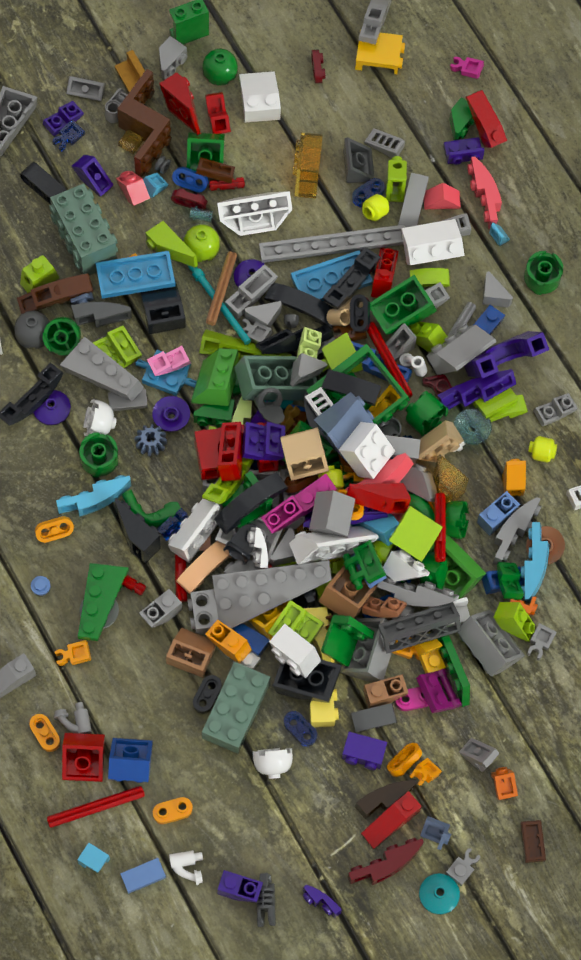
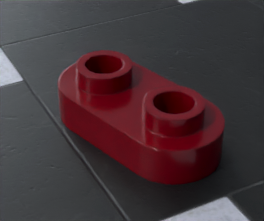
M319 49L311 50L314 83H322V79H326L325 68L321 67V64L324 63L323 53H320Z
M181 188L174 190L171 195V200L174 203L198 211H204L208 203L203 195L189 193Z

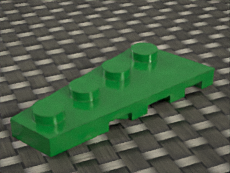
M90 563L78 639L99 640L107 622V617L114 606L118 592L121 590L125 576L129 572V567Z
M446 635L437 638L443 645L440 648L442 658H445L448 672L451 675L462 707L470 705V683L450 636Z

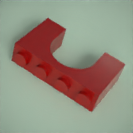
M260 422L257 424L265 426L266 423ZM242 425V445H243L244 425ZM221 428L194 431V443L201 480L220 478L217 463ZM256 460L259 473L278 471L279 460Z

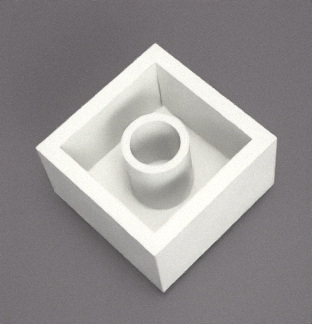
M360 422L340 447L339 451L358 477L374 479L394 454L395 449L377 424Z
M286 624L269 641L272 646L271 651L276 655L275 658L283 665L287 663L290 666L289 669L297 676L301 674L304 678H307L321 661L315 647Z

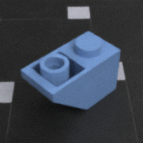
M506 491L479 514L477 524L491 536L508 520L520 504Z

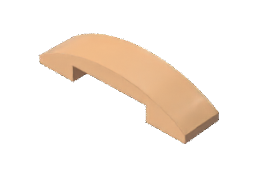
M218 541L212 544L180 575L176 582L189 594L194 592L204 583L205 578L226 559L232 558L229 555V550L223 551L226 544Z

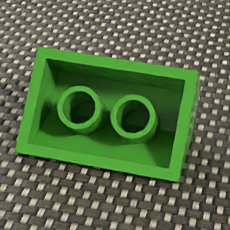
M219 348L203 360L191 403L229 406L237 379L234 368L239 362L237 349Z
M446 535L448 571L443 588L453 590L454 594L459 595L458 599H461L480 582L486 572L450 536ZM434 543L429 550L431 552H434Z

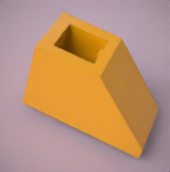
M520 459L506 461L502 474L504 493L508 491L511 496L524 495L526 489V461H520Z
M218 619L205 633L226 656L239 664L252 650L247 639Z

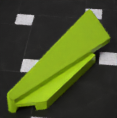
M207 329L202 336L199 351L200 354H212L219 348L237 349L239 361L243 356H292V354L286 352L262 354L255 347V343L251 342L245 345L241 339Z

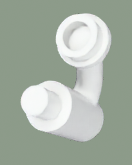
M404 353L400 356L399 361L402 366L410 367L412 365L415 374L419 377H424L427 374L428 370L423 357H414L409 353Z
M192 850L169 854L171 869L173 868L175 873L183 878L195 881L196 885L203 883L201 870H194V873L183 869L184 866L196 865L195 861L203 860L202 852L194 853Z

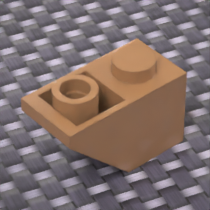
M402 674L364 685L363 693L368 708L390 704L407 695L408 690Z

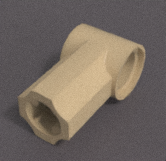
M352 297L340 308H332L328 311L327 321L330 325H349L350 301ZM362 302L359 304V308L363 307Z

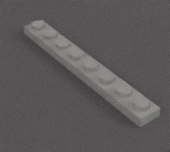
M404 225L259 243L261 263L363 250L365 247L374 249L404 245L401 228L405 227Z

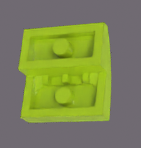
M124 326L107 332L106 337L93 342L94 345L123 368H126L142 357L140 350Z
M509 388L486 402L479 398L472 404L487 419L518 402V397Z
M409 506L390 536L389 541L422 562L443 527L412 506Z
M290 600L268 633L274 636L286 624L311 644L323 627L324 622Z

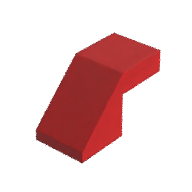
M223 92L205 95L212 134L231 132Z

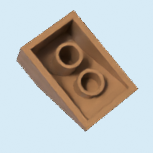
M343 566L326 586L318 602L338 615L351 616L355 619L364 604L377 589V585L370 589L365 580L362 579L363 588L356 590L355 585L350 581L349 571Z

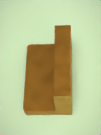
M133 50L126 52V61L115 65V70L128 92L131 91L145 72Z

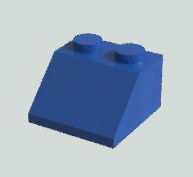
M113 738L109 756L108 779L134 781L137 783L149 782L153 741Z

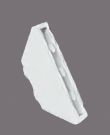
M290 191L238 197L217 203L220 222L240 236L277 230L292 211Z

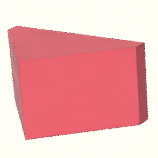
M445 183L434 186L425 192L423 200L424 210L461 208L459 190Z

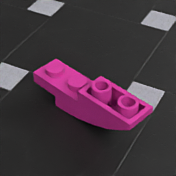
M324 474L295 496L292 495L262 516L261 519L273 534L311 512L317 492L338 491L328 475Z

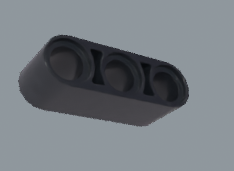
M32 162L19 174L23 182L50 205V197L67 191L63 185L35 162Z

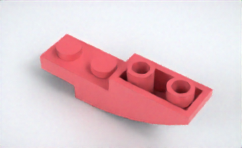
M471 157V162L467 165L468 175L472 176L470 181L471 191L475 192V197H480L481 206L485 207L483 213L484 222L488 223V228L490 229L491 224H497L498 221L497 212L500 211L502 205L500 193L487 168L476 157Z
M406 453L397 455L387 461L374 479L365 478L357 484L399 483L414 463Z

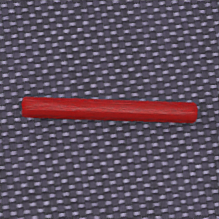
M370 322L367 332L386 368L409 398H411L413 394L377 326L374 322Z
M138 786L47 817L49 827L52 828L145 796L142 786Z

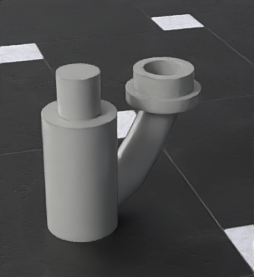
M83 702L75 704L76 711H74L76 725L67 719L69 714L66 712V709L54 712V719L59 720L70 732L92 733L88 710L84 709Z

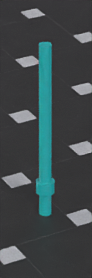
M187 265L192 271L194 279L200 282L213 300L215 290L205 278L202 269ZM222 302L220 311L244 344H250L251 339Z

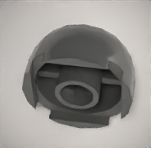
M33 310L26 311L17 318L14 332L15 338L20 345L25 348L35 347V349L44 346L43 333L46 325L50 322L46 315Z

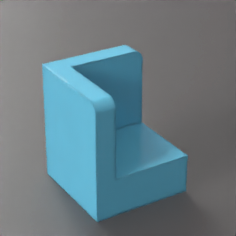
M88 843L77 860L79 865L84 868L87 866L98 873L105 862H109L110 856Z

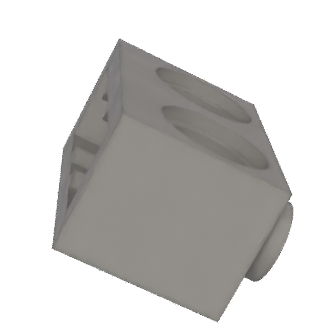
M214 589L190 592L191 599H187L188 610L193 611V618H190L191 629H195L199 635L205 634L218 619ZM204 600L207 604L205 606H198L196 603ZM201 619H208L210 621L207 625L199 623Z

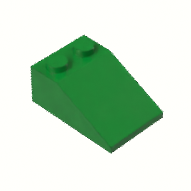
M415 275L370 302V310L386 335L397 331L404 323L407 326L413 325L437 311Z

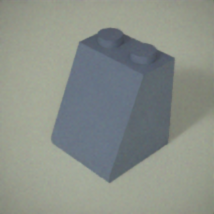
M351 392L314 419L327 441L345 461L346 459L339 451L340 447L360 422L374 423L372 420L375 419L369 410L364 409L365 403L359 395L355 397Z

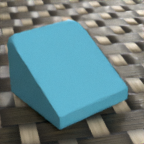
M158 173L145 176L143 179L151 198L169 185Z
M496 223L491 224L489 233L499 246L510 240L500 225Z

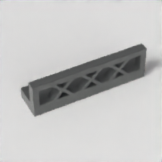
M453 602L378 624L386 654L461 631L460 615ZM455 622V626L446 628L448 624ZM431 629H436V630H435L434 632H432V633H429V634L427 633V632H428L429 630H431ZM417 635L415 638L409 639L410 636ZM398 640L396 644L389 646V642Z

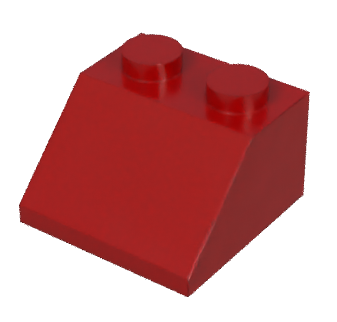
M64 734L62 745V780L103 781L105 734Z

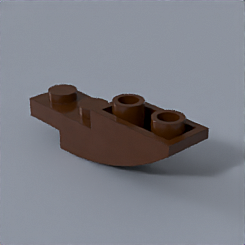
M86 273L31 289L30 293L17 297L21 314L26 311H39L57 303L63 304L72 298L85 293H91L94 290L89 274Z

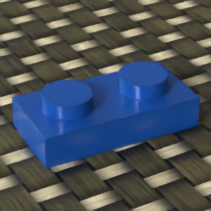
M489 305L474 325H477L491 335L505 315Z

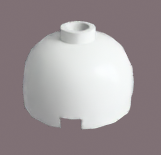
M93 399L90 402L93 403L92 407H88L85 414L83 428H87V433L84 432V436L92 433L106 435L111 429L115 428L116 418H114L113 410L107 403Z
M292 748L252 751L257 771L268 775V779L280 778V774L287 772L292 765Z

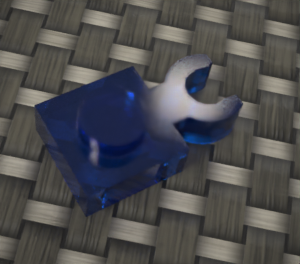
M71 120L59 130V135L61 136L54 137L52 144L62 143L59 146V151H63L67 143L75 144L85 135V131Z
M181 508L173 518L170 516L157 530L167 541L174 533L178 532L181 522L189 516Z

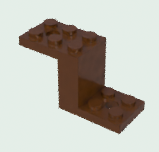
M146 69L117 108L119 128L144 141V144L134 156L135 173L141 178L150 171L153 161L160 157L164 146H168L172 139L170 119L145 105V102L151 99L155 92L153 72L149 69Z

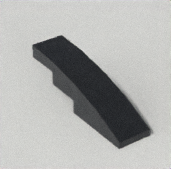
M326 325L315 329V331L322 333L321 343L334 337L332 330ZM287 328L255 344V347L262 354L297 351L304 328L294 333Z

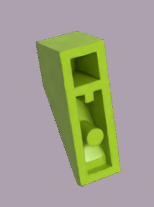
M164 221L145 232L146 244L151 250L154 249L157 253L169 251L172 260L192 267L198 266L196 254Z

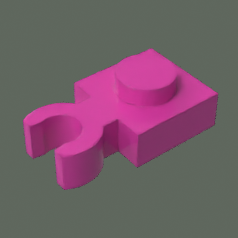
M454 57V63L457 64L450 65L452 71H461L463 76L478 79L484 67V61L469 57L463 61L460 57Z

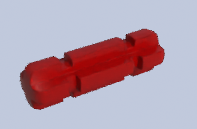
M237 177L235 180L233 178L231 183L217 181L216 179L209 181L211 191H215L217 188L226 190L235 189V187H245L243 177Z
M128 575L125 576L122 583L123 586L131 591L134 590L138 595H142L145 592L146 586L144 584L137 583V580Z

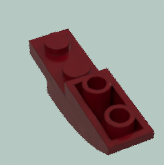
M412 838L405 841V845L399 847L397 844L386 848L387 851H384L383 861L380 858L371 861L369 866L362 867V865L351 868V872L348 873L350 884L370 878L371 884L374 885L393 876L417 855L423 846V839L417 840V838Z

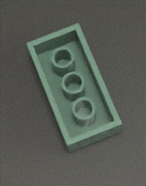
M243 356L234 367L243 400H254V397H258L263 390L276 388L281 392L282 400L304 401V394L307 393L306 390L315 384L317 379L315 376L298 385L291 386L292 367L297 356ZM268 393L264 396L263 400H276L277 394Z
M234 662L202 730V739L239 754L270 685L271 677Z

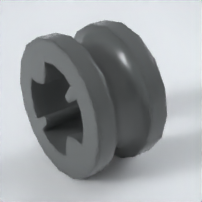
M161 156L156 162L154 169L156 171L160 170L161 174L166 173L171 165V160H166V157Z

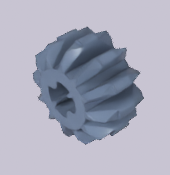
M153 424L150 425V428L144 425L143 431H137L138 436L134 438L137 443L136 449H141L142 455L148 452L150 457L154 452L158 456V450H165L164 445L167 444L165 431L161 432L160 426L154 429Z

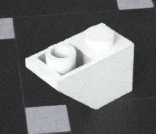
M404 550L391 551L383 566L386 575L394 582L425 577L430 574L421 562L414 560Z

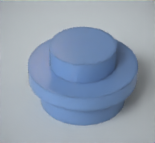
M44 576L35 577L31 582L32 592L36 595L47 594L50 590V581Z

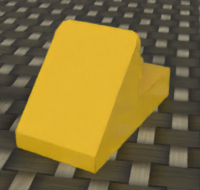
M389 385L378 398L376 406H371L368 410L375 418L401 397Z
M438 639L414 645L425 674L446 668L439 652L443 645Z

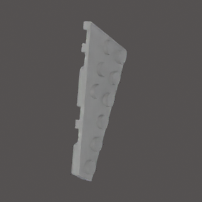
M330 561L212 575L218 620L233 628L331 581Z

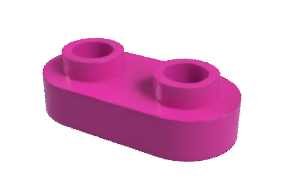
M420 687L407 689L408 694L403 697H407L409 699L408 702H403V697L395 700L396 707L401 711L428 707L426 699L421 696L422 690Z

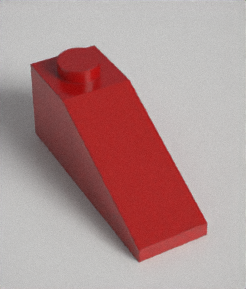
M483 90L466 96L483 146L485 148H492L506 142L507 138L502 124Z
M241 422L222 423L217 463L222 481L241 480Z
M408 791L369 825L361 835L375 849L421 811L422 806Z

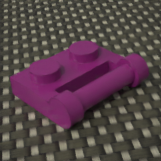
M445 668L421 674L416 678L432 713L455 709L462 705L449 682L448 673ZM438 679H440V681H441V683H442V685H443V687H444V690H445V692H446V694H447V696H448V698H449V700H450L449 702H448V700H447V698H446V696H445V693H444V691H443V689H442V687H441L440 682H439Z

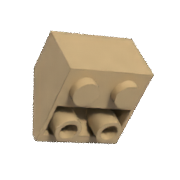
M445 420L420 439L419 460L437 463L445 458V454L453 452L460 447L459 444L464 440L453 422Z
M318 427L280 437L291 481L329 471Z

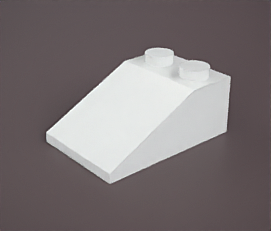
M275 71L239 74L244 122L280 120L281 106Z

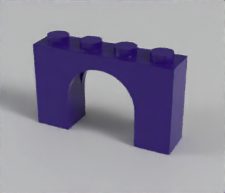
M527 331L487 348L464 365L469 377L485 378L499 372L497 367L499 364L518 357L537 356L548 351L549 347L543 332Z

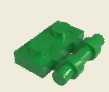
M371 540L354 548L355 556L351 557L349 553L342 556L344 567L349 571L350 581L355 585L356 590L363 588L361 581L364 578L370 584L386 576ZM357 564H359L362 569L358 572L355 568Z

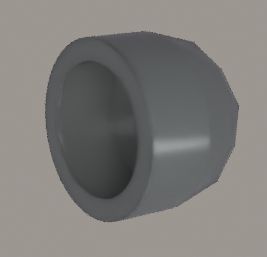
M284 315V324L287 328L291 329L298 326V315Z

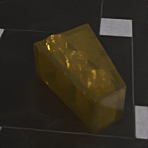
M301 133L300 140H296V151L299 152H295L294 163L297 164L293 165V175H296L295 197L316 199L323 135Z

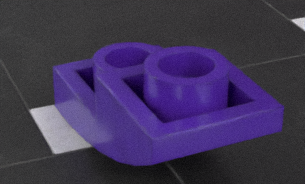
M71 101L59 107L57 113L44 119L43 125L55 136L79 120L84 115V112L74 101Z
M309 885L303 887L304 894L302 896L309 905L312 903L316 907L322 902L323 905L321 907L328 916L332 915L336 918L341 914L342 909L325 893Z

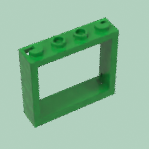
M365 344L335 367L333 371L347 374L368 357L401 397L372 420L374 424L379 425L382 421L384 423L389 421L395 411H401L407 407L410 399L371 348ZM326 375L306 390L307 393L310 394L322 387ZM317 395L316 397L312 398L313 401H316V400L319 399V398H318V395ZM320 402L319 404H317L318 407L321 406V405H323L322 402Z

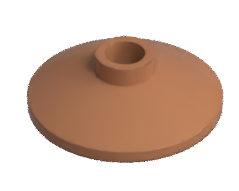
M543 526L541 527L542 541H548L550 545L548 564H552L563 555L565 541L557 529ZM528 536L526 549L529 555V547H532V540H529Z

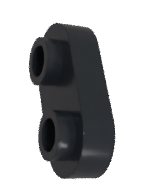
M357 294L350 301V325L353 330L360 333L367 331L370 327V301L364 295ZM363 302V307L359 308V304ZM363 320L364 324L359 326L360 321Z
M209 675L203 679L193 699V707L198 713L204 714L212 709L222 689V682L219 677ZM214 684L215 688L209 689L208 686ZM201 701H204L207 703V705L202 707L199 705V703Z

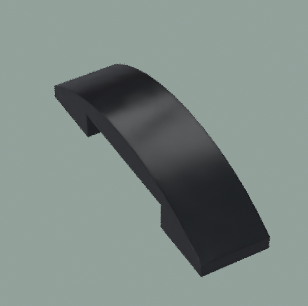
M365 247L357 256L350 269L336 285H333L322 299L336 309L340 308L359 289L381 257Z
M273 283L268 289L264 300L271 303L281 301L282 305L314 318L315 322L321 325H326L330 329L333 328L334 325H330L327 321V313L333 308L329 304L303 291L278 283Z
M50 362L37 375L40 380L15 404L9 402L0 411V419L10 426L31 415L55 390L63 376V372Z
M277 472L271 474L238 495L214 520L226 535L241 524L240 520L268 499L276 498L288 487Z

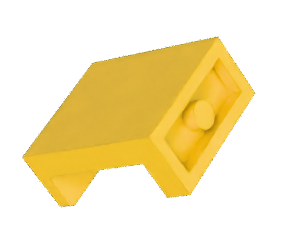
M380 32L376 45L359 41L355 70L362 71L363 65L394 69V74H398V68L402 69L403 63L400 53L404 54L405 43L402 42L403 35Z

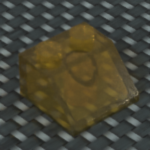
M441 454L437 456L434 469L437 493L445 494L446 503L457 501L465 493L469 478Z

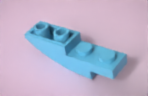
M120 475L113 480H99L92 484L93 492L83 491L76 496H63L56 500L58 512L61 514L78 510L80 517L98 511L114 502L116 498L121 497L131 487L130 476Z
M532 522V528H529V540H532V547H529V559H532V561H525V566H521V577L525 578V585H522L521 588L526 602H531L533 596L537 594L548 565L549 543L548 541H542L540 522Z

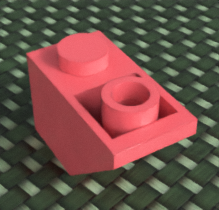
M133 171L122 172L116 178L128 202L133 206L150 199L143 178Z

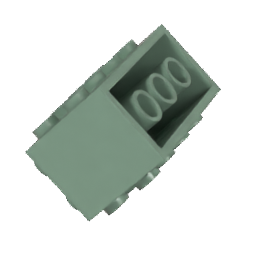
M83 183L50 197L51 205H49V209L52 213L50 214L54 225H57L61 239H64L68 253L72 254L76 268L80 270L81 274L88 273L91 275L97 272V262L117 259L116 253L118 248L116 244L118 242L114 233L110 234L108 230L110 226L106 218H102L99 204L94 203L91 189H87Z

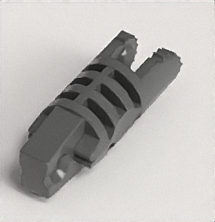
M261 873L259 881L263 882L257 901V926L264 927L265 912H268L269 925L275 926V884L272 883L270 874Z

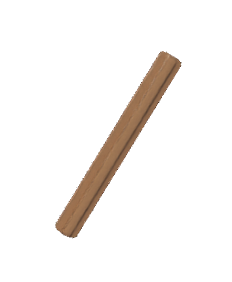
M229 251L227 253L206 319L208 325L214 326L216 324L237 258L235 252Z

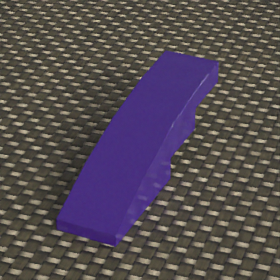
M512 369L496 372L485 378H474L454 386L437 396L439 401L448 410L460 403L466 407L479 398L486 402L516 385L514 372Z

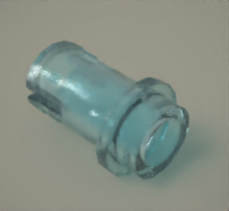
M198 206L191 208L190 218H193L194 221L195 219L210 223L212 221L213 211L199 209Z

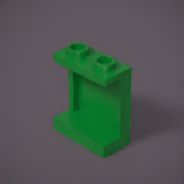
M194 0L169 10L173 19V28L169 29L170 35L184 45L209 35V11L203 0Z

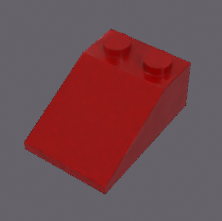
M176 72L159 83L167 109L194 133L199 135L201 132L193 102L194 96L189 89L190 83L186 77H182Z

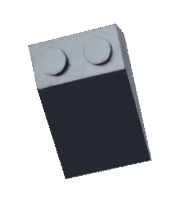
M321 660L307 678H304L301 674L299 676L295 675L289 669L290 666L287 663L284 665L280 664L272 685L276 693L295 699L329 703L342 665Z

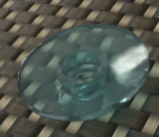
M477 409L462 411L454 421V425L463 438L464 443L475 445L484 442L490 436L492 430L489 417L485 419ZM473 427L475 431H470L469 428Z

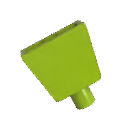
M394 156L392 160L388 161L386 199L390 202H404L407 162L402 160L400 156ZM393 182H399V185L393 186Z
M41 255L22 269L20 285L27 293H30L31 289L57 281L60 277L46 257Z
M348 333L341 335L322 348L324 359L321 361L327 364L323 371L327 369L333 370L356 352ZM362 362L351 371L354 373L363 370Z

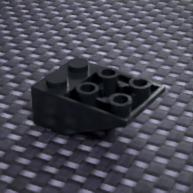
M176 280V287L140 292L149 334L186 328L184 309Z
M116 498V515L130 552L142 563L146 564L161 549L160 532L154 526L147 525L145 519L140 514H134L126 502H120Z

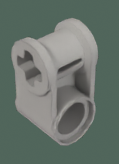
M119 88L105 104V118L110 123L118 122L117 108L128 95L122 88Z

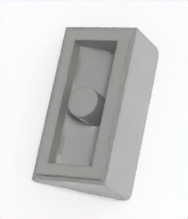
M69 76L66 94L102 101L106 83Z
M143 389L132 402L116 394L108 393L109 406L113 411L148 408L146 389Z

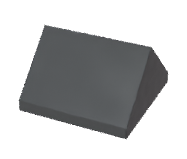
M348 137L345 138L343 153L346 182L374 181L371 148Z

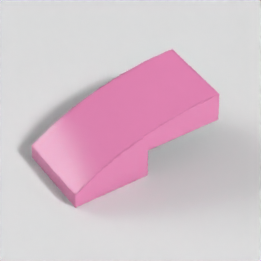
M183 346L166 354L163 351L147 359L155 376L167 374L191 364Z

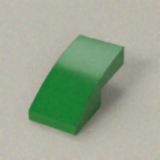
M498 562L497 574L503 598L522 600L524 592L519 583L521 574L516 563Z

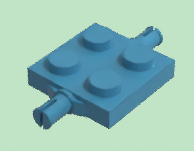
M156 350L154 356L161 353L162 351ZM139 358L136 362V366L146 369L142 378V383L174 396L178 395L184 385L193 388L196 386L197 381L188 378L191 364L173 372L155 376L148 362Z

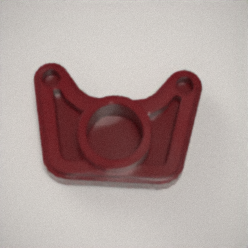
M444 374L426 377L422 380V385L431 388L437 399L438 394L452 388Z

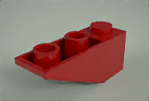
M380 248L379 256L381 258L377 263L371 297L378 298L391 290L399 251L391 248Z
M404 483L349 484L346 493L347 496L355 498V504L388 514L405 513L411 500Z

